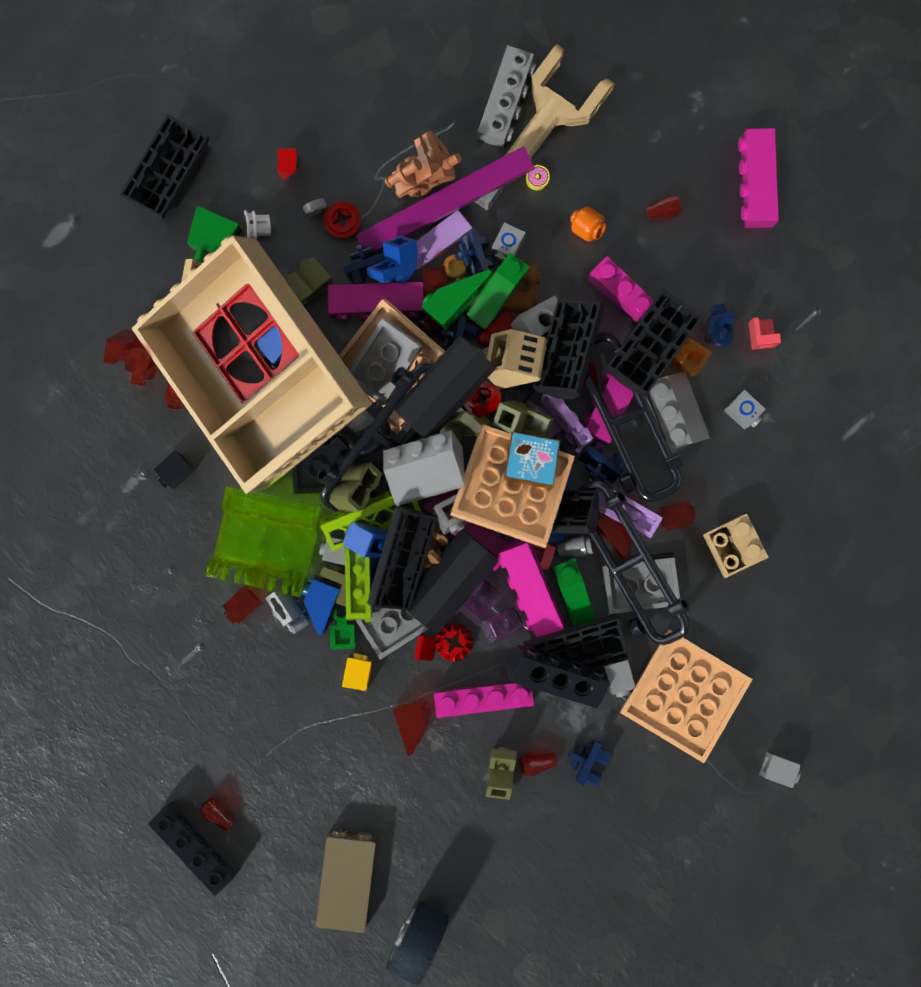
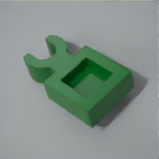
M333 608L332 616L337 621V625H330L331 650L355 649V624H348L346 615L339 617L337 608Z

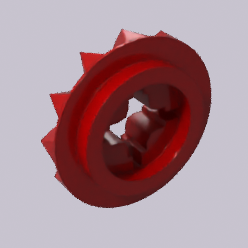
M339 201L327 208L323 221L326 230L331 236L333 235L339 239L350 238L354 233L358 232L361 225V216L359 210L353 204ZM339 212L344 218H349L346 221V228L341 223H336L339 221Z
M484 382L464 403V407L478 418L483 415L490 417V413L494 410L497 411L499 403L502 402L501 392L493 383ZM480 394L486 399V405L484 406L480 403Z
M449 623L436 634L435 647L438 654L445 660L460 661L465 659L471 652L473 637L464 625ZM457 633H460L458 642L464 647L455 646L449 652L450 643L444 637L454 638Z

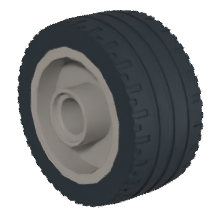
M417 900L397 936L386 965V970L409 983L419 985L441 944L449 922V915L426 902Z

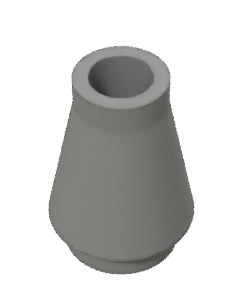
M584 534L557 543L559 557H587L588 554H593L589 535L584 536Z

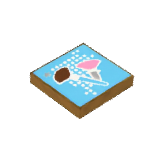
M512 431L504 480L553 489L560 440Z

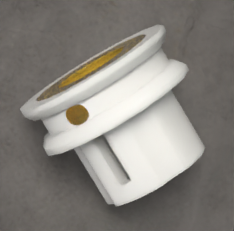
M245 210V237L257 239L258 236H270L271 225L269 215H256L254 210L251 213Z

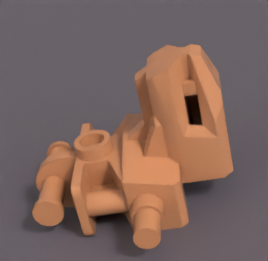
M430 130L414 140L418 156L408 157L404 162L399 163L396 171L391 176L385 178V183L389 188L395 186L396 195L399 198L410 194V197H425L433 187L455 179L454 166L462 161L460 154L455 153L450 156L447 147Z

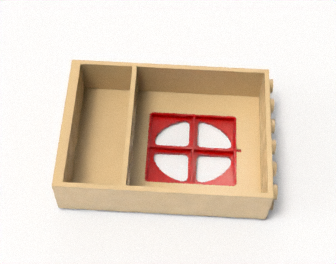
M229 236L221 242L222 246L218 250L209 253L204 258V262L199 267L190 270L183 282L175 284L165 298L156 301L153 305L154 308L149 313L141 315L137 319L138 323L131 329L245 494L271 487L370 407L372 402L257 239ZM246 302L254 304L268 314V319L253 333L248 335L231 311V307L236 303ZM221 316L226 319L240 340L239 345L223 359L218 357L214 344V329L217 320ZM275 326L278 328L282 340V357L279 366L272 370L257 349L256 342ZM248 351L264 373V379L259 383L241 381L229 373L228 366L242 353Z

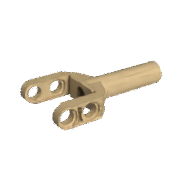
M558 44L555 45L532 76L531 88L537 113L506 155L524 146L531 159L555 126L565 125L573 127L588 124L611 93L615 83L608 78L600 81L579 111H577L573 104L545 86L561 65V59L565 53V49Z

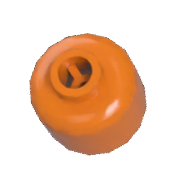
M589 206L583 207L581 210L577 209L571 216L572 232L587 242L600 239L606 230L605 217Z

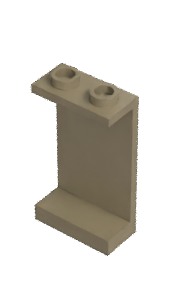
M338 829L333 830V833H328L316 927L365 933L374 853L377 838H373L372 834L359 832L357 836L348 835V831Z

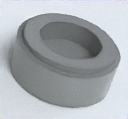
M319 198L305 204L303 209L306 216H314L324 212L328 206L324 198Z

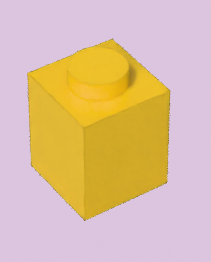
M354 653L353 657L347 658L342 687L362 691L368 689L373 661L368 660V655Z

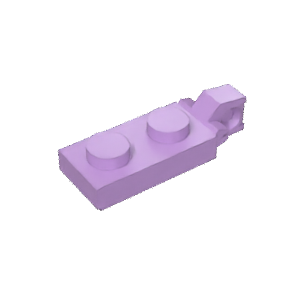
M545 394L542 395L540 399L541 404L550 416L554 418L553 420L560 429L564 428L566 432L574 437L579 449L592 441L593 437L588 428H584L580 424L578 416L567 407L564 399L553 398Z

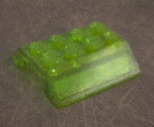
M226 486L220 509L224 513L213 558L209 557L206 577L216 579L220 572L219 579L225 581L231 567L237 568L234 575L235 583L240 584L243 579V585L264 589L268 580L267 590L273 591L279 577L285 579L281 588L283 594H288L292 584L291 595L302 597L318 537L321 507L255 492L245 494L242 489Z

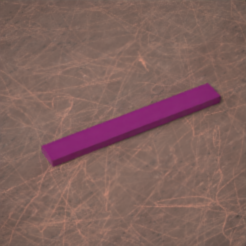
M523 146L356 236L362 249L372 247L373 254L383 250V242L400 235L407 237L533 171L535 167Z

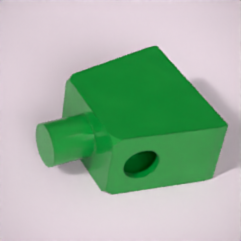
M197 206L188 237L189 246L197 251L193 259L203 263L204 258L209 253L215 252L222 246L221 242L229 236L239 237L242 233L240 225Z

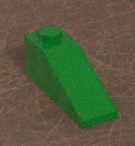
M509 253L466 316L486 330L526 278L530 266L512 253Z
M488 269L441 287L435 293H429L423 300L422 308L424 313L446 331L480 295L492 278L493 273Z
M572 559L550 567L571 626L595 620L576 560Z

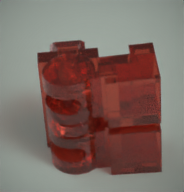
M124 329L106 339L103 362L111 365L118 361L126 362L124 370L131 372L129 383L144 386L146 380H153L155 378L156 370L159 368L133 331Z

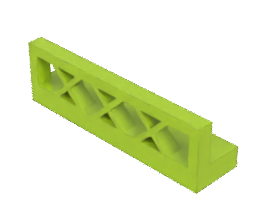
M390 490L369 498L366 506L359 512L338 511L319 519L331 551L344 547V539L334 543L329 532L336 529L347 531L348 527L345 526L351 524V522L363 519L368 521L370 525L376 524V527L382 529L389 528L394 509L390 507L394 505L396 507ZM417 500L413 501L414 509L421 511ZM382 510L392 512L387 522L382 523L375 520L378 512Z
M368 521L357 522V523H367V524H369ZM345 547L346 619H364L365 622H373L372 606L367 604L372 587L371 558L363 557Z

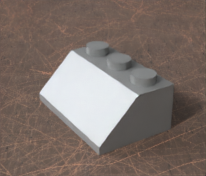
M686 372L658 379L645 397L671 452L710 439Z
M451 430L383 451L384 473L396 506L465 487L463 447Z

